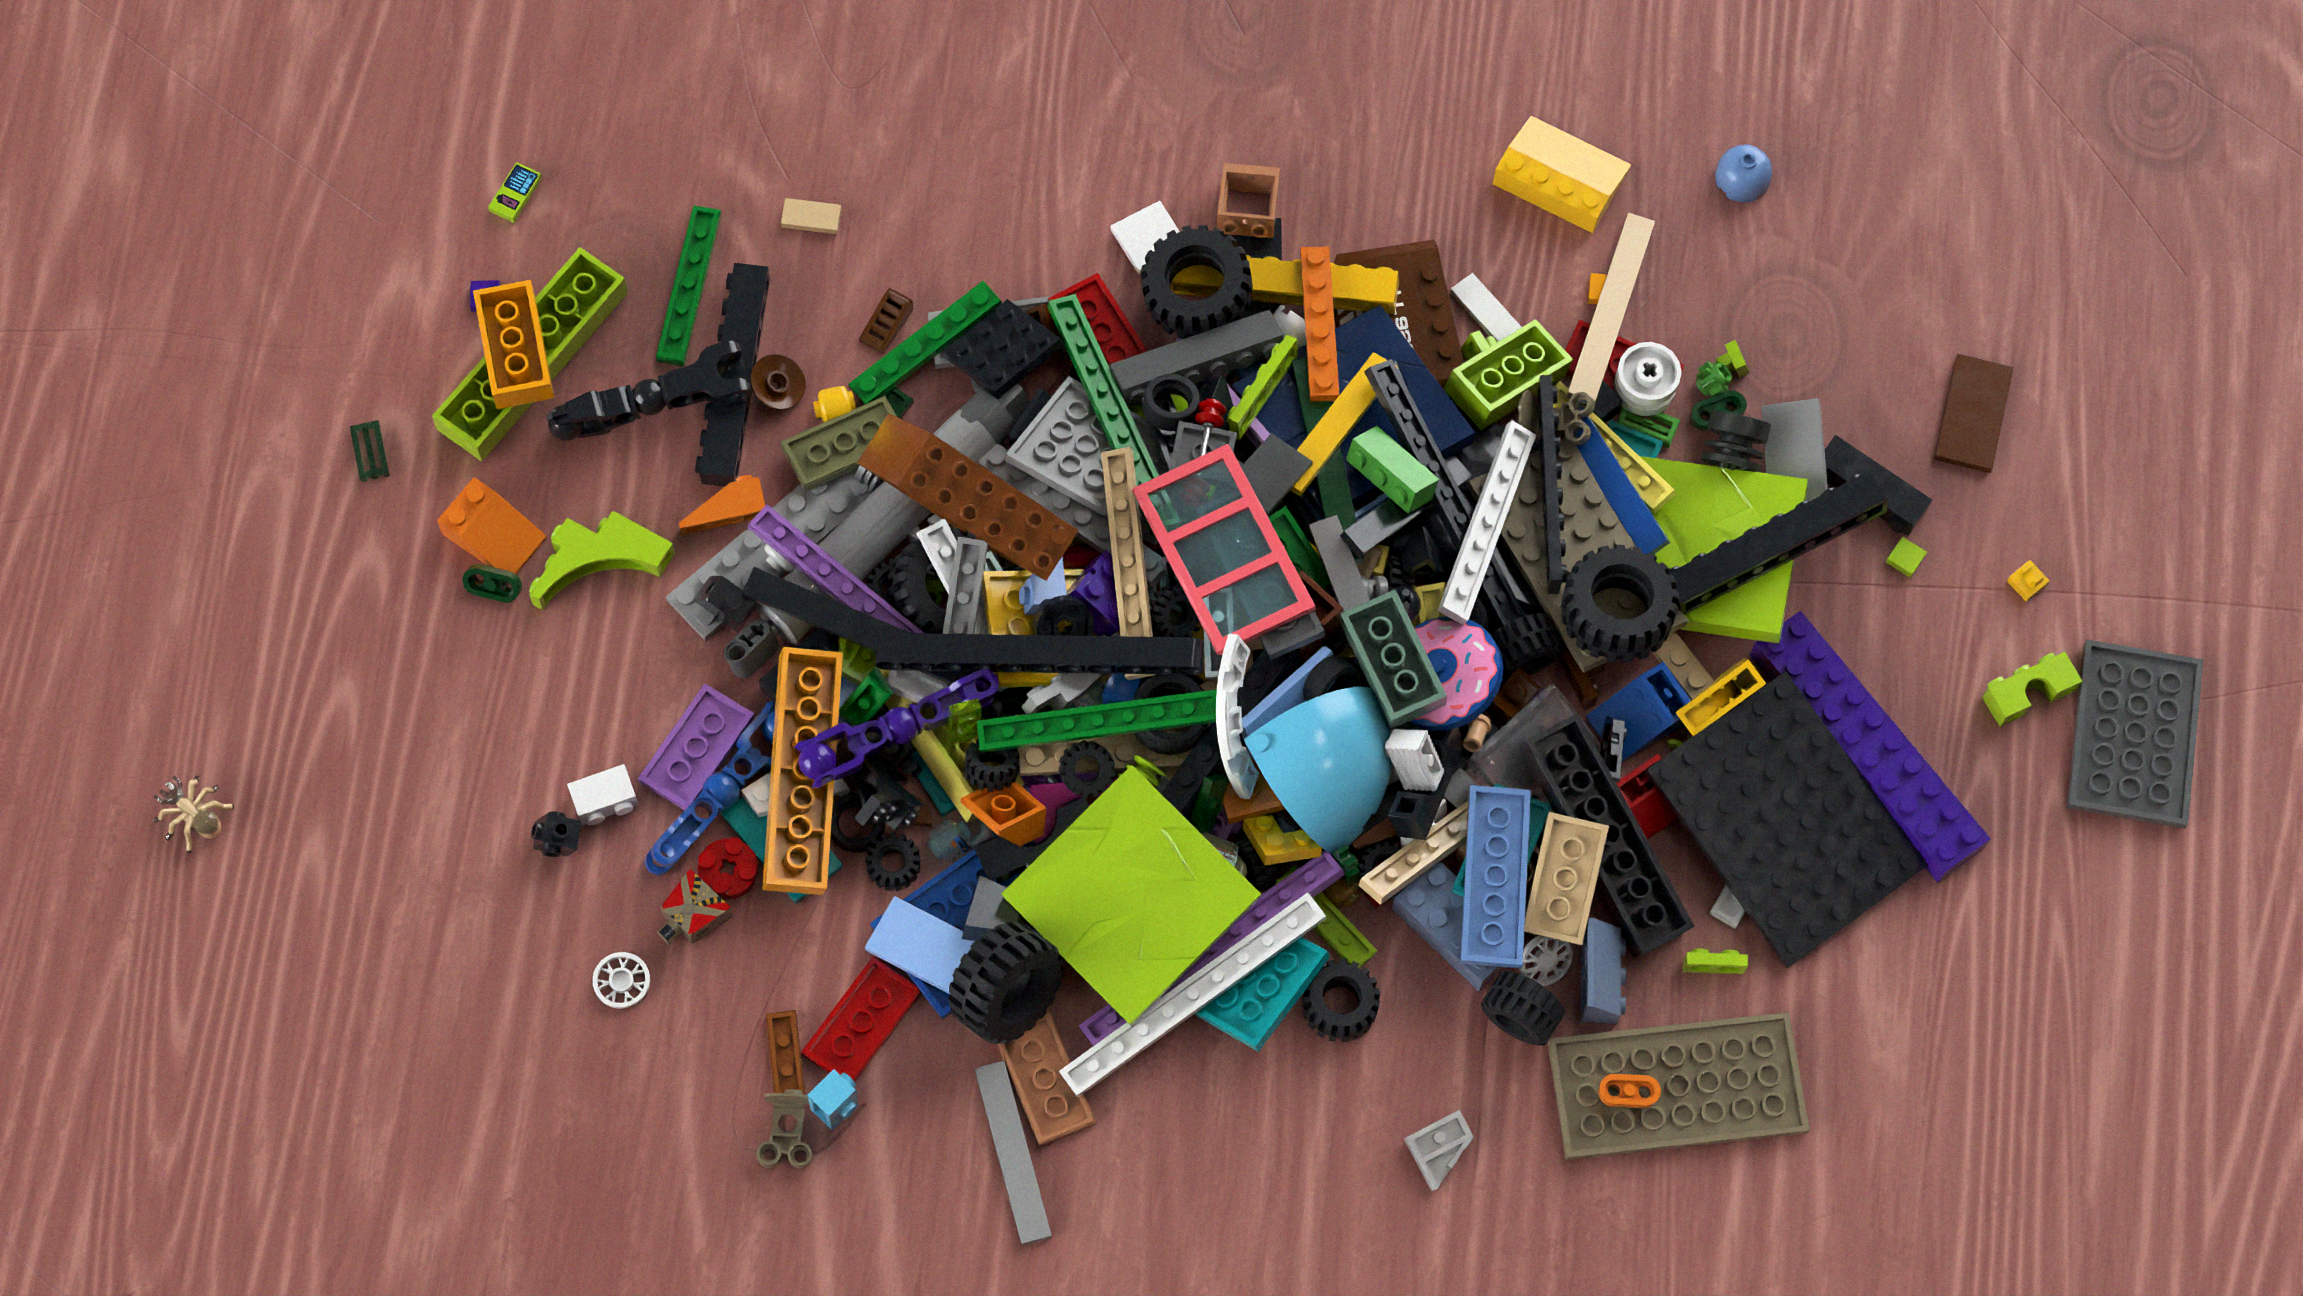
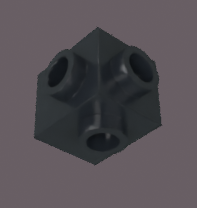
M548 812L535 821L532 826L531 838L534 839L533 849L542 851V854L548 857L569 856L578 848L581 821L566 818V814L561 812Z

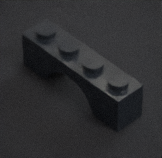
M1458 728L1445 731L1427 730L1430 739H1432L1433 747H1435V751L1439 755V760H1441L1440 764L1444 768V773L1437 789L1433 792L1431 790L1421 791L1420 789L1417 791L1413 789L1408 792H1397L1388 817L1398 837L1427 839L1464 747V740Z
M1081 795L1057 806L1055 823L1052 830L1044 839L1037 843L1020 847L995 835L973 845L988 879H995L999 883L1012 877V871L1023 866L1024 870H1026L1089 807L1085 797Z

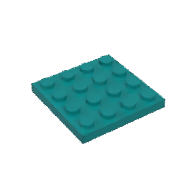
M1301 937L1194 1015L1259 1052L1328 961L1330 955L1325 949Z

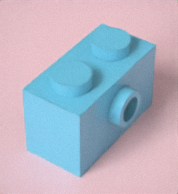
M833 1069L807 1095L811 1111L832 1131L843 1120L847 1119L859 1105L857 1099L858 1092L854 1088L856 1083L846 1073L843 1072L840 1075Z

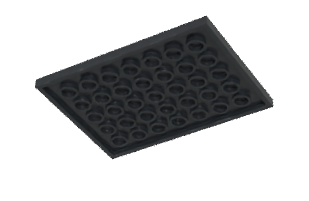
M1786 671L1644 771L1786 968L1796 963L1928 866Z

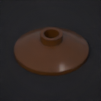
M771 354L762 357L755 363L751 370L750 385L755 397L762 404L772 409L785 410L794 407L802 399L806 389V380L803 371L792 359L779 354ZM771 382H775L778 385V389H775Z

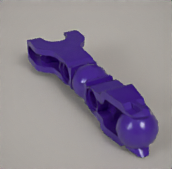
M982 669L964 676L950 686L922 698L917 705L912 703L909 704L908 708H892L886 712L884 717H879L878 721L873 720L850 727L847 723H840L817 734L814 738L800 741L794 747V749L801 752L798 760L800 770L806 777L814 780L812 788H820L832 780L836 781L856 773L862 768L864 760L879 753L885 745L889 748L892 746V743H909L915 739L917 734H922L923 730H932L954 720L973 716L989 708L999 687L998 678L992 671ZM987 679L991 683V687L987 682L977 680ZM930 708L934 711L936 717L925 719L920 714V710ZM876 732L879 734L881 741L870 743L865 738V734ZM844 738L848 743V750L853 752L855 759L836 767V754L826 744Z

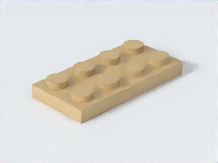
M1548 812L1525 913L1524 932L1582 945L1609 826Z

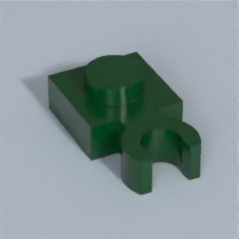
M1345 845L1334 852L1332 857L1345 873L1342 879L1347 886H1350L1358 881L1359 869L1361 867L1356 857L1349 852V847Z

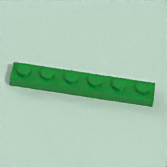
M983 280L848 383L849 389L863 405L883 397L1001 305V299Z

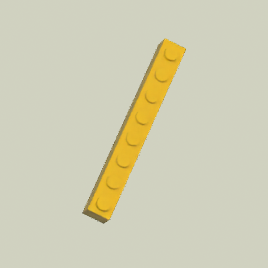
M1246 255L1250 265L1253 284L1251 300L1303 306L1300 259L1283 261L1271 256L1261 259L1251 258L1249 255ZM1330 262L1334 309L1367 312L1381 305L1387 314H1395L1399 286L1398 271H1393L1388 267H1378L1377 269L1364 268L1358 264L1338 266ZM1190 266L1180 271L1173 278L1170 290L1174 294L1210 297L1220 289L1224 282V277L1219 271L1209 266Z

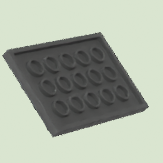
M2086 639L2083 645L2080 674L2083 682L2079 686L2066 808L2184 829L2187 827L2203 659Z

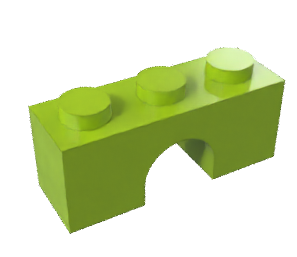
M2065 651L2056 656L2054 653H2049L2038 660L2039 664L2029 667L2028 664L2016 669L2013 672V676L2007 679L2001 676L1987 684L1988 688L1982 698L1999 727L2026 715L2032 705L2026 696L2025 689L2037 688L2043 691L2050 703L2077 691L2083 681Z

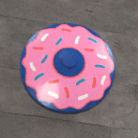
M1445 616L1417 625L1414 629L1440 680L1447 699L1445 706L1413 719L1409 723L1418 728L1431 731H1445L1461 727L1481 715L1497 695L1503 676V661L1500 650L1491 635L1481 625L1471 620L1461 625Z

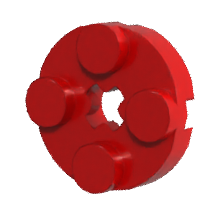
M731 837L709 844L698 857L697 870L699 878L718 896L724 897V899H735L752 889L759 867L753 850L739 838ZM728 862L729 864L734 863L736 865L733 868L734 873L732 875H728L727 872H720V869L723 868V863Z

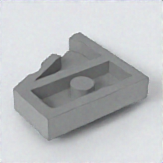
M1458 1110L1404 1138L1431 1192L1438 1189L1449 1170L1453 1168L1459 1156L1467 1148L1474 1136L1461 1111Z

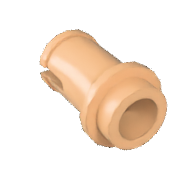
M1483 714L1468 723L1469 729L1463 741V746L1470 752L1481 750L1485 735L1491 730L1490 719Z

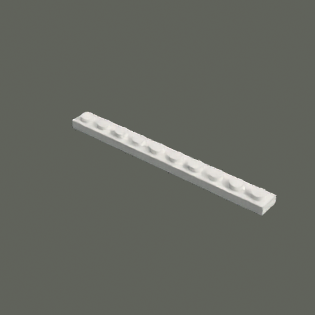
M1307 892L1157 1000L1132 1026L1125 1023L1059 1071L1075 1095L1080 1097L1326 920V915Z

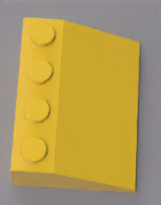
M1530 116L1497 165L1492 184L1578 227L1594 233L1628 173L1631 164Z

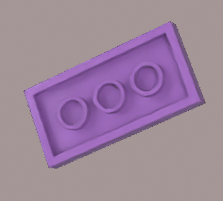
M704 684L640 774L638 782L681 809L686 810L703 791V784L706 779L719 770L735 747L738 738L755 718V714L707 684Z

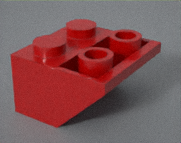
M1658 754L1620 779L1619 783L1616 782L1647 840L1678 819L1644 772L1662 759Z

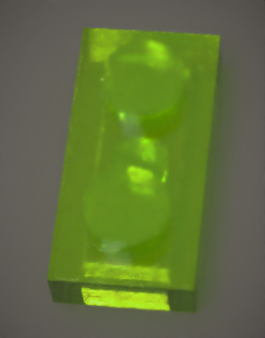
M978 698L949 706L947 734L950 743L956 741L967 742L978 735L977 721L981 720V706Z

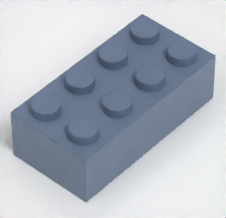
M1439 861L1412 881L1394 898L1392 910L1475 989L1480 991L1504 967L1460 963L1463 897L1451 892L1457 877Z

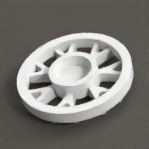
M1539 935L1532 939L1523 949L1522 968H1519L1521 975L1536 981L1542 986L1553 984L1567 973L1572 962V948L1568 942ZM1548 940H1554L1552 949L1547 947ZM1538 946L1540 949L1534 955L1530 953L1534 947ZM1565 946V951L1557 955V951ZM1558 961H1564L1561 967H1557ZM1533 962L1534 967L1525 969L1526 963ZM1553 970L1554 975L1547 978V973ZM1540 971L1541 974L1538 979H1533V976Z
M617 952L606 956L599 962L593 973V988L597 997L604 1004L612 1008L624 1009L638 1004L646 996L650 987V974L646 964L638 956L628 952ZM619 959L621 967L612 970L609 962ZM630 959L637 962L632 972L625 968ZM600 971L610 974L609 981L598 979ZM645 973L644 982H634L633 976ZM611 986L613 991L604 997L600 990ZM632 987L641 991L636 998H633L628 993ZM617 993H625V1001L623 1003L615 1002Z

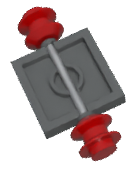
M1209 398L1198 403L1199 413L1196 414L1195 421L1199 425L1179 421L1169 471L1226 444H1229L1232 451H1234L1237 432L1217 429L1224 425V419L1221 416L1226 414V407L1219 400ZM1224 462L1182 482L1181 487L1185 491L1179 494V499L1185 506L1198 509L1201 506L1207 505L1208 497L1206 494L1210 492V486L1226 489L1229 472Z

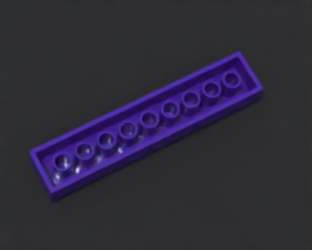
M1801 610L1783 623L1780 644L1764 641L1754 643L1750 652L1751 658L1770 681L1785 671L1788 673L1928 864L1925 868L1937 883L1986 847L1991 838Z

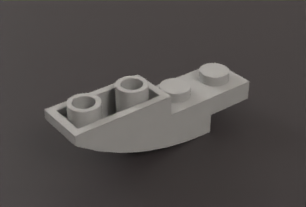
M1117 632V633L1113 634L1112 636H1120V635H1119L1118 632ZM1060 673L1051 679V685L1045 688L1039 685L1028 692V699L1022 705V709L1026 714H1033L1052 703L1056 710H1063L1082 696L1101 674Z

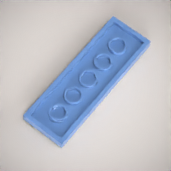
M1470 785L1460 954L1461 964L1522 968L1531 790Z

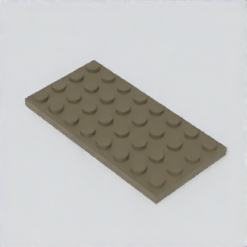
M1567 438L1561 440L1560 453L1556 454V462H1561L1562 466L1561 480H1557V487H1562L1563 503L1558 506L1559 513H1564V531H1560V539H1565L1566 553L1565 557H1561L1562 565H1567L1568 577L1574 564L1579 560L1582 561L1583 555L1590 551H1594L1596 554L1598 548L1603 546H1609V549H1614L1615 544L1625 545L1626 549H1633V546H1637L1608 503L1577 446ZM1540 450L1528 456L1499 538L1584 673L1606 663L1607 658L1599 656L1597 659L1590 656V650L1586 648L1583 651L1575 645L1576 637L1571 639L1566 632L1567 625L1563 624L1561 618V602L1566 583L1561 584L1559 594H1547ZM1488 473L1468 481V488L1477 503ZM1605 589L1592 597L1596 606L1603 613L1616 619H1633L1647 611L1644 603L1638 596L1624 589ZM1679 609L1677 610L1671 633L1687 625L1688 620Z
M1789 1012L1550 1038L1547 1042L1566 1160L1807 1134L1810 1131ZM1610 1074L1648 1075L1655 1078L1660 1084L1661 1095L1657 1103L1650 1108L1611 1107L1604 1104L1599 1098L1598 1087L1602 1079ZM1611 1087L1608 1089L1611 1096L1619 1095L1616 1088ZM1646 1089L1639 1090L1641 1097H1649V1092Z

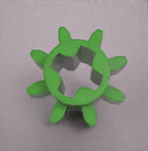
M1708 361L1698 368L1700 373L1696 375V385L1701 393L1712 397L1715 394L1718 395L1729 391L1727 385L1731 383L1732 376L1729 369L1723 363L1714 362L1711 364Z

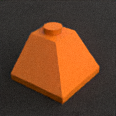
M1016 781L1015 783L1012 782L1009 788L1004 786L1002 791H998L997 788L993 789V792H988V788L978 789L961 798V803L998 836L1020 847L1044 835L1046 807Z

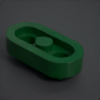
M1733 390L1701 400L1693 406L1690 415L1691 423L1701 431H1708L1707 428L1712 410L1744 415L1747 401L1740 392ZM1726 406H1733L1735 411H1729ZM1706 415L1709 417V420L1704 421L1700 416Z
M482 564L470 566L462 577L463 586L470 594L504 603L514 601L522 591L521 579L515 573ZM476 574L481 575L484 581L479 580ZM504 581L509 582L512 588L507 587Z

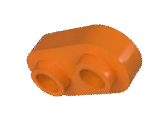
M1610 1074L1602 1079L1598 1087V1095L1604 1104L1611 1107L1650 1108L1657 1103L1661 1095V1087L1655 1078L1648 1075ZM1611 1087L1616 1088L1619 1095L1611 1096L1608 1089ZM1646 1089L1649 1092V1097H1641L1639 1090Z

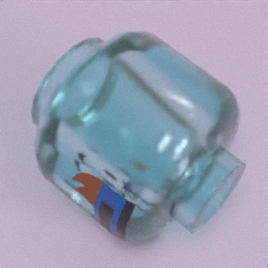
M947 818L929 831L930 840L927 841V845L940 862L943 859L947 862H954L971 849L969 837L973 834L963 820L957 823L955 819Z

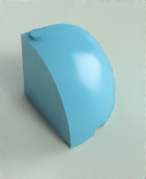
M1369 687L1340 689L1310 699L1282 713L1244 738L1259 769L1280 802L1308 836L1331 854L1345 845L1349 846L1364 830L1362 827L1366 824L1371 814L1376 813L1385 794L1392 767V761L1385 753V742L1390 738V730L1372 689Z

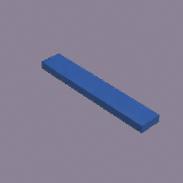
M1589 416L1582 417V421L1589 426L1591 435L1586 443L1576 445L1635 545L1642 549V553L1647 555L1650 552L1654 555L1671 542ZM1583 430L1577 433V438L1583 434Z

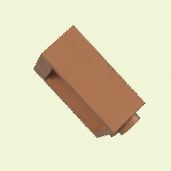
M1224 163L1217 212V228L1228 235L1273 238L1280 168ZM1229 191L1270 194L1268 216L1226 212Z

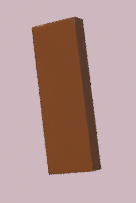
M796 1010L767 1013L765 1015L774 1093H784V1090L796 1089L801 1090L803 1095H806Z

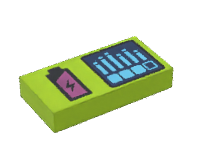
M516 162L488 206L489 212L515 223L542 179L541 173Z

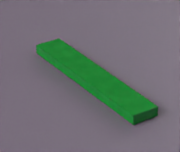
M693 205L655 357L656 362L685 367L722 216L719 209Z

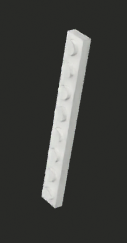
M1513 420L1505 427L1437 610L1461 625L1469 620L1536 434Z

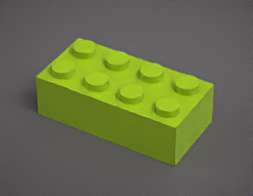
M1535 319L1453 369L1444 387V391L1477 427L1483 430L1518 408L1519 400L1522 398L1525 390H1529L1533 395L1537 396L1540 375H1552V386L1563 380L1573 359Z

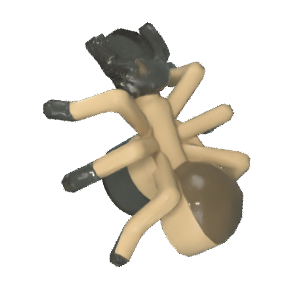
M197 775L194 776L193 780L189 781L188 798H184L183 784L176 776H173L172 779L178 784V787L174 783H166V787L170 792L160 789V794L165 799H161L157 795H154V799L161 804H176L178 808L162 809L159 816L154 817L153 821L158 823L165 818V815L182 813L169 823V831L165 839L169 841L174 835L176 825L184 820L186 822L184 828L186 851L191 853V829L200 836L209 839L215 838L221 832V822L217 815L207 809L216 807L221 810H233L234 805L222 804L218 801L201 803L208 793L213 794L220 789L218 785H214L212 788H203L196 800L193 801L194 787L200 780V777Z

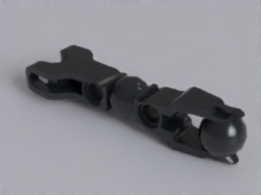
M734 341L710 345L700 353L698 360L694 364L659 375V381L644 379L637 383L633 389L629 384L625 387H616L600 392L589 391L567 401L565 404L553 408L546 415L548 429L556 438L568 441L576 437L585 438L608 434L611 432V429L631 423L636 419H641L640 413L646 416L656 415L663 411L666 405L671 410L702 401H711L717 406L726 408L745 402L752 396L751 385L743 378L725 379L722 377L727 368L739 363L741 360V347Z

